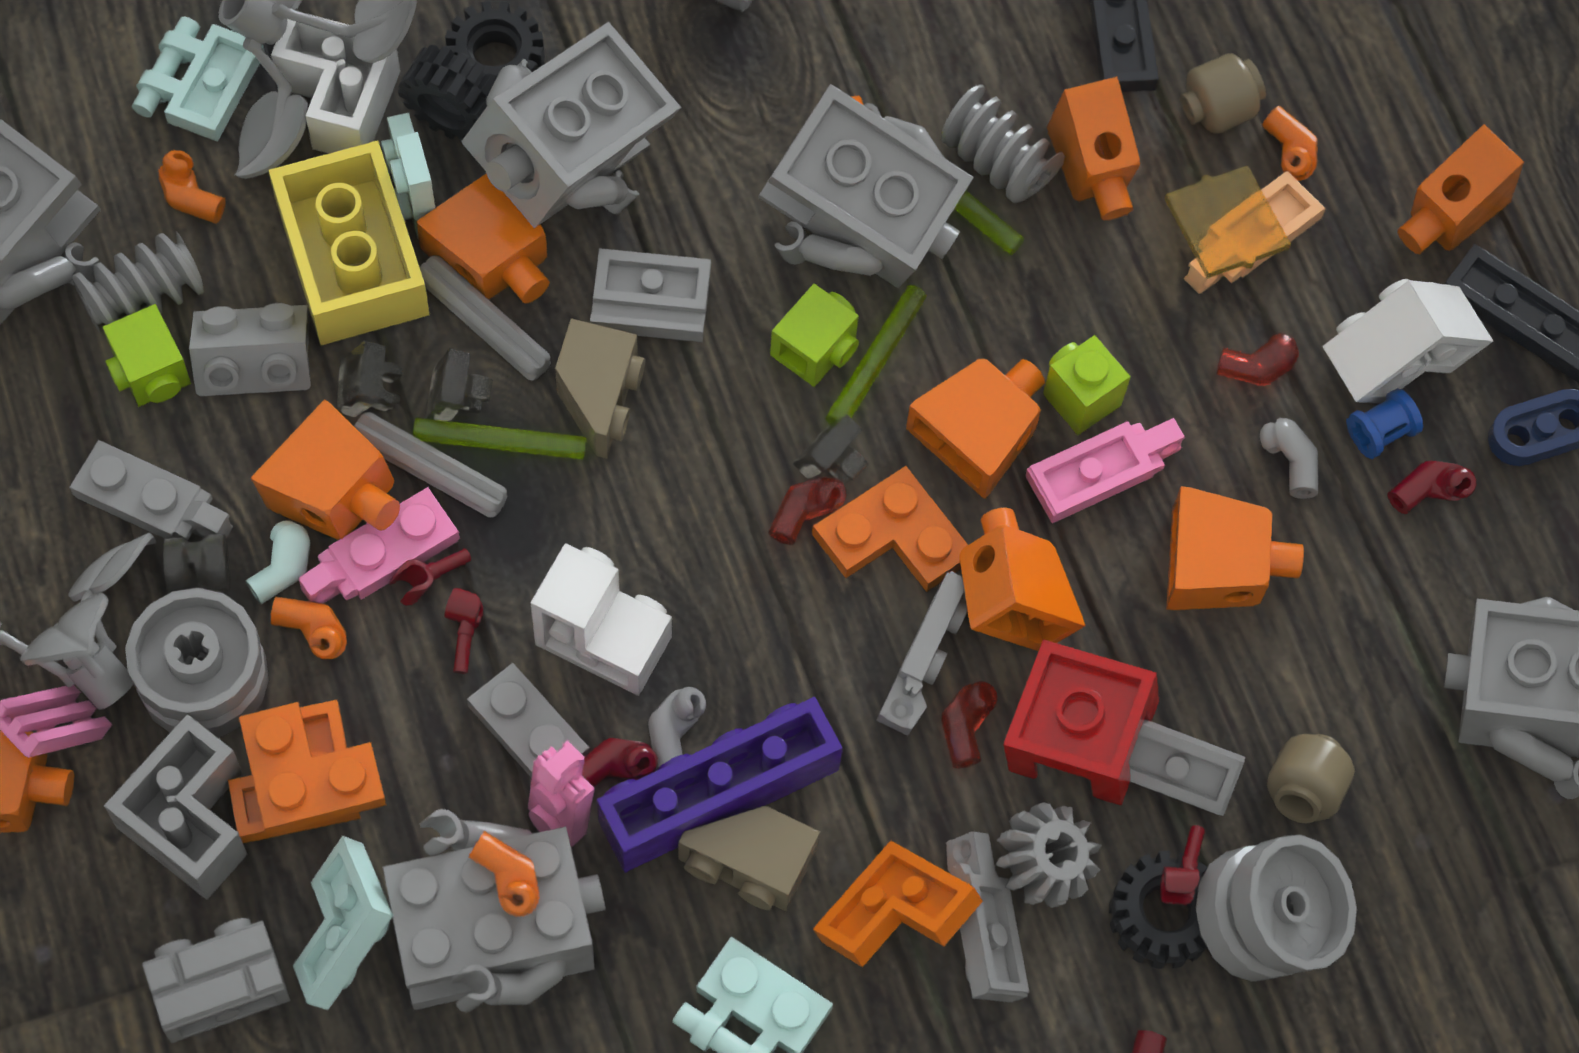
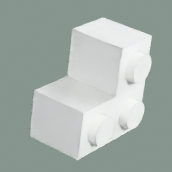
M287 19L286 31L281 39L275 43L271 58L272 62L292 87L291 93L312 98L305 115L312 149L333 153L373 142L400 73L397 49L381 61L367 63L354 55L353 42L355 37H344ZM332 21V22H335V23H338V24H341V25H346V26L348 25V24H344V23Z
M1403 279L1384 289L1379 295L1381 302L1368 312L1357 313L1344 320L1336 329L1338 335L1322 347L1356 402L1381 404L1386 401L1387 393L1396 388H1404L1424 372H1453L1492 343L1493 340L1459 286Z
M565 543L531 601L535 645L639 696L672 638V616L667 615L666 609L652 598L644 595H636L633 598L620 592L618 568L613 567L612 560L605 554L589 547L579 550Z

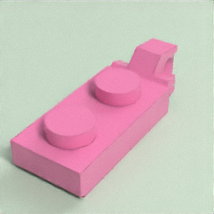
M1174 418L1146 431L1141 423L1130 425L1127 421L1027 468L1025 477L1053 524L1152 478L1154 474L1164 469L1163 459L1181 450V443L1185 436Z
M427 487L400 503L399 514L387 529L379 531L366 523L346 535L343 539H339L329 545V549L318 555L320 564L298 578L301 590L309 602L323 604L340 593L345 600L359 596L362 600L387 585L393 575L406 561L416 559L425 562L460 540L459 531Z
M567 740L558 751L551 746L534 761L528 810L530 811L529 817L539 832L566 827L570 846L573 847L587 834L595 788L582 776L585 757Z

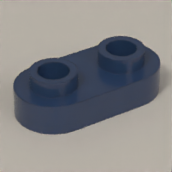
M1564 389L1503 409L1495 418L1488 432V443L1493 454L1506 464L1525 466L1578 449L1579 390ZM1559 419L1570 420L1574 424L1575 429L1564 428L1560 424ZM1508 435L1519 436L1523 440L1524 445L1517 446L1509 441Z

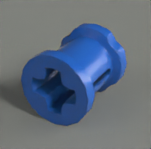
M1399 388L1387 393L1386 401L1366 412L1357 410L1346 419L1351 439L1359 451L1370 459L1379 456L1384 450V446L1404 435L1413 437L1423 430V419L1417 405L1409 394Z

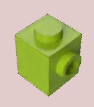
M814 283L772 330L770 356L815 387L833 365H836L838 368L843 367L855 353L859 345V340L856 339L859 315L855 313L853 306L843 296L835 292L828 294Z
M156 304L103 326L110 349L114 357L105 360L107 368L118 391L121 392L130 388L138 407L149 402L158 403L169 400L177 395L181 388L191 384L184 360Z
M1095 335L1079 346L1075 342L1067 344L1049 361L1050 368L1043 395L1077 435H1080L1122 406L1131 376Z

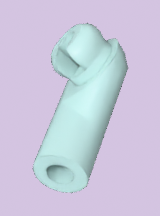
M281 521L273 527L270 534V539L273 541L271 564L245 580L251 593L260 604L265 603L299 581L298 578L307 572L311 542L307 530L293 521Z

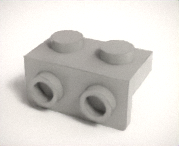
M274 303L263 308L232 309L220 306L208 309L207 311L193 312L189 351L196 394L199 396L309 389L311 386V375L308 359L310 329L308 306H290L284 303Z

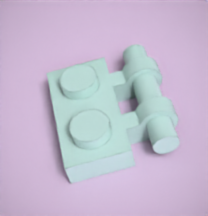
M181 17L175 29L167 31L159 44L161 54L152 70L144 71L137 84L139 93L132 104V108L144 117H151L158 104L167 101L169 104L164 111L167 123L218 142L260 62L253 53L243 48L246 37L212 24L204 41L195 38L200 30L199 24L189 17ZM191 63L182 81L173 78L180 64Z
M730 937L697 985V993L714 1003L712 1008L706 1014H703L685 1002L677 1012L672 1023L692 1035L689 1041L705 1052L711 1048L717 1053H773L777 1047H780L787 1053H803L831 1012L833 1003L735 938ZM731 1016L760 1034L752 1045H749L724 1028Z

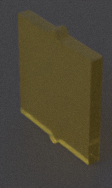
M1248 165L1213 178L1210 175H1204L1201 182L1167 193L1164 200L1206 278L1241 266L1250 269L1254 266L1255 261L1290 248L1291 243Z

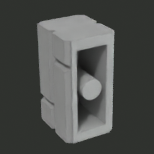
M241 918L226 922L214 930V938L194 945L188 939L169 942L155 950L156 958L143 962V968L162 1028L171 1043L290 1001L269 934L263 921L251 924L248 918Z

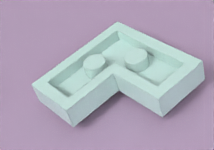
M409 113L387 117L391 139L381 141L388 172L389 174L392 173L395 185L394 191L404 221L412 219L417 239H419L416 221L435 209L432 182L419 134L414 132Z
M344 836L341 837L311 881L325 919L293 965L307 1004L329 1010L342 989L347 988L352 983L357 967L373 944L385 935L390 920L393 917L363 843Z

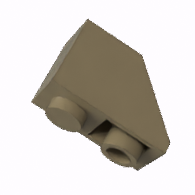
M571 318L555 367L557 393L595 455L608 459L613 439L623 441L630 417V408L624 407L625 399L629 389L634 391L639 389L645 368V358L638 356L637 334Z
M763 806L685 831L678 842V860L685 863L684 869L688 873L704 882L716 884L719 879L740 889L738 892L739 896L755 907L771 910L772 906L787 911L818 850L820 831L768 806Z

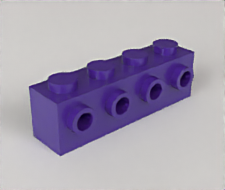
M815 696L798 705L796 703L787 704L773 711L764 721L745 730L739 728L723 734L709 747L692 755L682 754L668 760L656 772L639 780H626L613 786L603 797L597 799L598 822L624 873L678 848V842L685 831L766 806L839 771L843 747Z

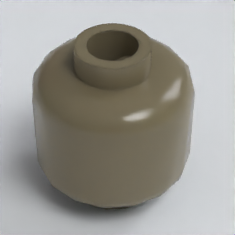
M1230 53L1192 68L1186 77L1187 92L1180 95V101L1186 117L1192 124L1200 122L1209 132L1216 134L1254 119L1259 113L1260 101L1266 97V89L1255 64L1250 59L1243 61L1236 54Z
M1301 734L1291 737L1282 746L1269 772L1267 788L1276 808L1287 818L1299 823L1326 820L1339 811L1353 782L1355 768L1351 757L1335 739L1323 734Z

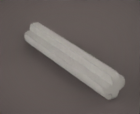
M433 255L420 266L426 289L528 380L535 381L547 371L551 365L549 353L440 256Z
M371 412L363 413L355 423L354 427L379 450L384 459L487 517H495L504 506L508 497L505 487Z

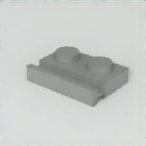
M599 248L590 323L637 334V336L703 342L711 259Z

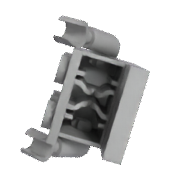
M607 22L533 72L527 68L529 63L525 59L518 65L503 67L486 98V109L461 141L484 168L492 185L506 194L534 229L567 205L575 209L604 206L613 214H619L640 194L637 190L632 191L627 187L625 181L621 179L624 174L618 169L645 151L650 145L645 137L671 120L681 109V106L615 28Z
M830 84L758 198L795 221L789 222L785 228L791 237L797 239L796 242L789 246L775 243L776 249L789 264L795 265L807 261L837 271L867 276L877 274L899 288L916 271L927 251H930L940 259H943L960 231L946 221L974 177L945 159L924 127L891 116L882 118L877 107L873 104L867 103L862 105ZM802 226L814 234L808 236Z
M1 119L0 325L20 305L64 284L70 283L74 285L72 275L78 272L91 283L94 282L93 265L99 263V259L93 257L89 261L82 262L84 247L79 243L72 242L101 210L97 204L78 191L82 184L74 174Z
M1543 597L1521 604L1477 599L1469 637L1468 655L1448 653L1444 688L1464 691L1458 742L1494 747L1495 750L1554 781L1556 790L1564 798L1574 799L1579 797V760L1573 762L1571 757L1579 758V611L1573 610L1550 597Z
M440 809L420 823V827L434 828L440 834V837H435L424 845L425 852L431 856L383 867L406 986L410 991L414 1010L457 1001V1007L463 1012L471 1011L483 1002L489 1005H527L559 983L563 976L594 970L593 945L586 914L605 910V904L598 874L582 878L577 877L566 827L533 834L531 831L490 822L459 820L451 811ZM484 831L532 860L539 887V902L532 913L523 917H515L503 910L498 898L494 873L468 858ZM450 846L453 848V850H456V851H452V852H448V853H443V854H441L443 851H445V850H446L447 848H449Z

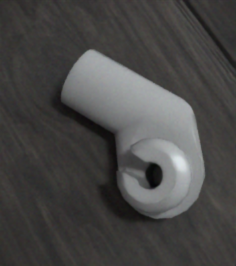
M1278 418L1276 423H1266L1260 431V441L1262 447L1267 449L1269 453L1273 454L1282 451L1289 460L1290 495L1303 499L1315 497L1318 494L1317 448L1293 420Z
M685 687L675 690L651 714L648 720L652 750L655 751L658 757V765L655 771H658L659 767L668 760L682 755L680 739L704 713L706 699L697 688Z

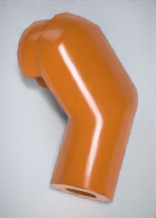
M1281 106L1276 107L1266 117L1262 127L1282 143L1281 166L1283 172L1288 171L1297 181L1307 179L1317 167V137Z
M174 150L165 154L162 159L163 165L158 170V179L166 202L175 210L217 224L225 210V198L199 189L194 171L192 170L194 164L192 157L186 152Z
M275 597L271 610V625L301 629L311 652L318 658L334 659L344 652L347 644L346 631L331 607L322 603Z
M484 831L468 858L494 873L498 898L503 910L515 917H523L532 913L539 902V887L532 860Z

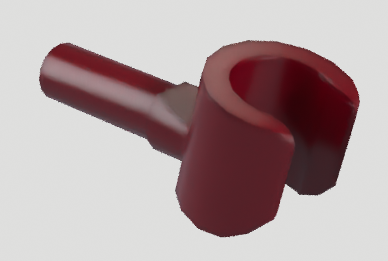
M464 548L427 565L420 560H408L393 575L389 585L395 584L400 580L410 583L413 588L406 593L400 602L407 606L413 605L424 595L434 580L470 562V553Z
M458 587L454 588L450 594L444 616L447 619L461 623L457 633L453 672L467 674L472 637H474L475 628L478 627L482 620L484 608L477 594Z
M1198 825L1191 826L1181 860V868L1163 867L1160 889L1162 903L1190 904L1193 901L1195 889L1200 878L1197 860L1205 834L1203 827Z

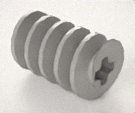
M982 84L976 85L968 90L952 109L942 131V141L949 148L958 147V155L965 162L974 160V169L980 175L990 174V183L996 189L1006 188V197L1012 203H1020L1033 196L1051 181L1063 165L1065 156L1062 152H1059L1049 160L1043 158L1049 147V141L1043 138L1034 145L1029 146L1027 143L1033 133V127L1027 124L1014 133L1011 129L1017 119V114L1011 110L998 119L995 115L999 110L1001 100L998 97H993L985 104H980L979 102L986 88Z
M177 231V244L164 233L155 236L156 254L143 243L135 245V264L123 253L114 255V274L101 262L93 265L95 282L93 284L80 272L72 275L75 288L99 333V324L104 323L107 325L120 319V314L123 313L128 316L141 310L140 305L144 303L148 306L156 304L160 313H162V294L166 293L178 305L183 303V284L190 286L198 295L204 293L203 282L198 268Z

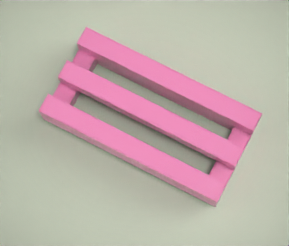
M74 685L69 688L63 686L0 700V730L28 758L102 740L112 726V723L105 716L92 719L91 716L97 708L89 700L77 703L75 700L81 692ZM71 721L74 723L55 728V726L58 724H63ZM36 730V733L30 734L29 737L24 733Z

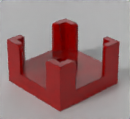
M1043 639L1003 744L1009 772L1036 779L1038 775L1036 763L1090 779L1092 793L1095 798L1122 806L1131 780L1129 760L1144 719L1152 722L1159 703L1157 673Z

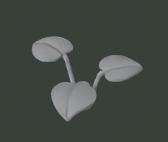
M222 0L219 8L220 22L246 37L243 48L254 54L278 86V92L272 91L262 96L251 107L245 118L239 140V167L234 175L247 179L269 172L270 169L276 168L290 156L303 136L307 123L305 116L308 110L307 100L300 95H291L292 87L261 47L262 44L272 45L281 39L287 28V19L344 37H355L353 42L354 55L364 62L375 63L390 56L403 41L411 25L417 0H359L355 8V24L347 26L296 11L302 0Z
M147 533L130 542L119 545L107 551L89 565L76 580L68 595L72 601L75 602L81 599V602L68 610L53 627L48 628L37 636L29 646L3 630H0V645H5L21 654L20 660L25 665L38 664L58 676L68 688L76 684L98 710L105 709L115 703L131 688L133 682L127 668L113 654L117 646L108 637L101 622V617L108 605V598L101 592L113 586L127 572L146 545L156 543L154 536L151 533ZM94 636H96L98 643L94 641ZM63 660L68 668L66 669L55 661Z

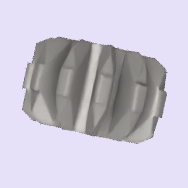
M1050 803L1037 804L1031 807L1029 812L1022 811L1011 818L1009 823L1012 830L1001 833L997 839L1009 854L1000 857L995 864L1004 869H1011L1013 875L1009 878L1006 888L1016 890L1024 886L1025 903L1034 905L1044 900L1045 904L1052 908L1065 904L1068 897L1075 899L1083 896L1089 890L1086 880L1096 877V874L1100 871L1089 859V855L1097 853L1102 845L1095 842H1087L1084 836L1088 832L1091 822L1082 820L1073 824L1072 807L1061 806L1053 810Z

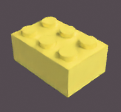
M378 140L269 170L277 207L320 346L430 315L425 283Z

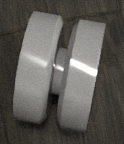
M201 588L171 592L149 604L132 625L125 647L127 670L152 720L167 731L171 732L188 714L213 735L221 737L241 726L239 716L255 713L262 704L269 678L266 656L260 644L257 629L244 607L224 593Z
M1303 835L1279 837L1261 842L1258 845L1246 846L1225 852L1209 864L1199 883L1196 904L1200 933L1212 957L1231 975L1251 982L1274 979L1331 965L1345 953L1354 935L1357 911L1352 882L1340 860L1321 842Z

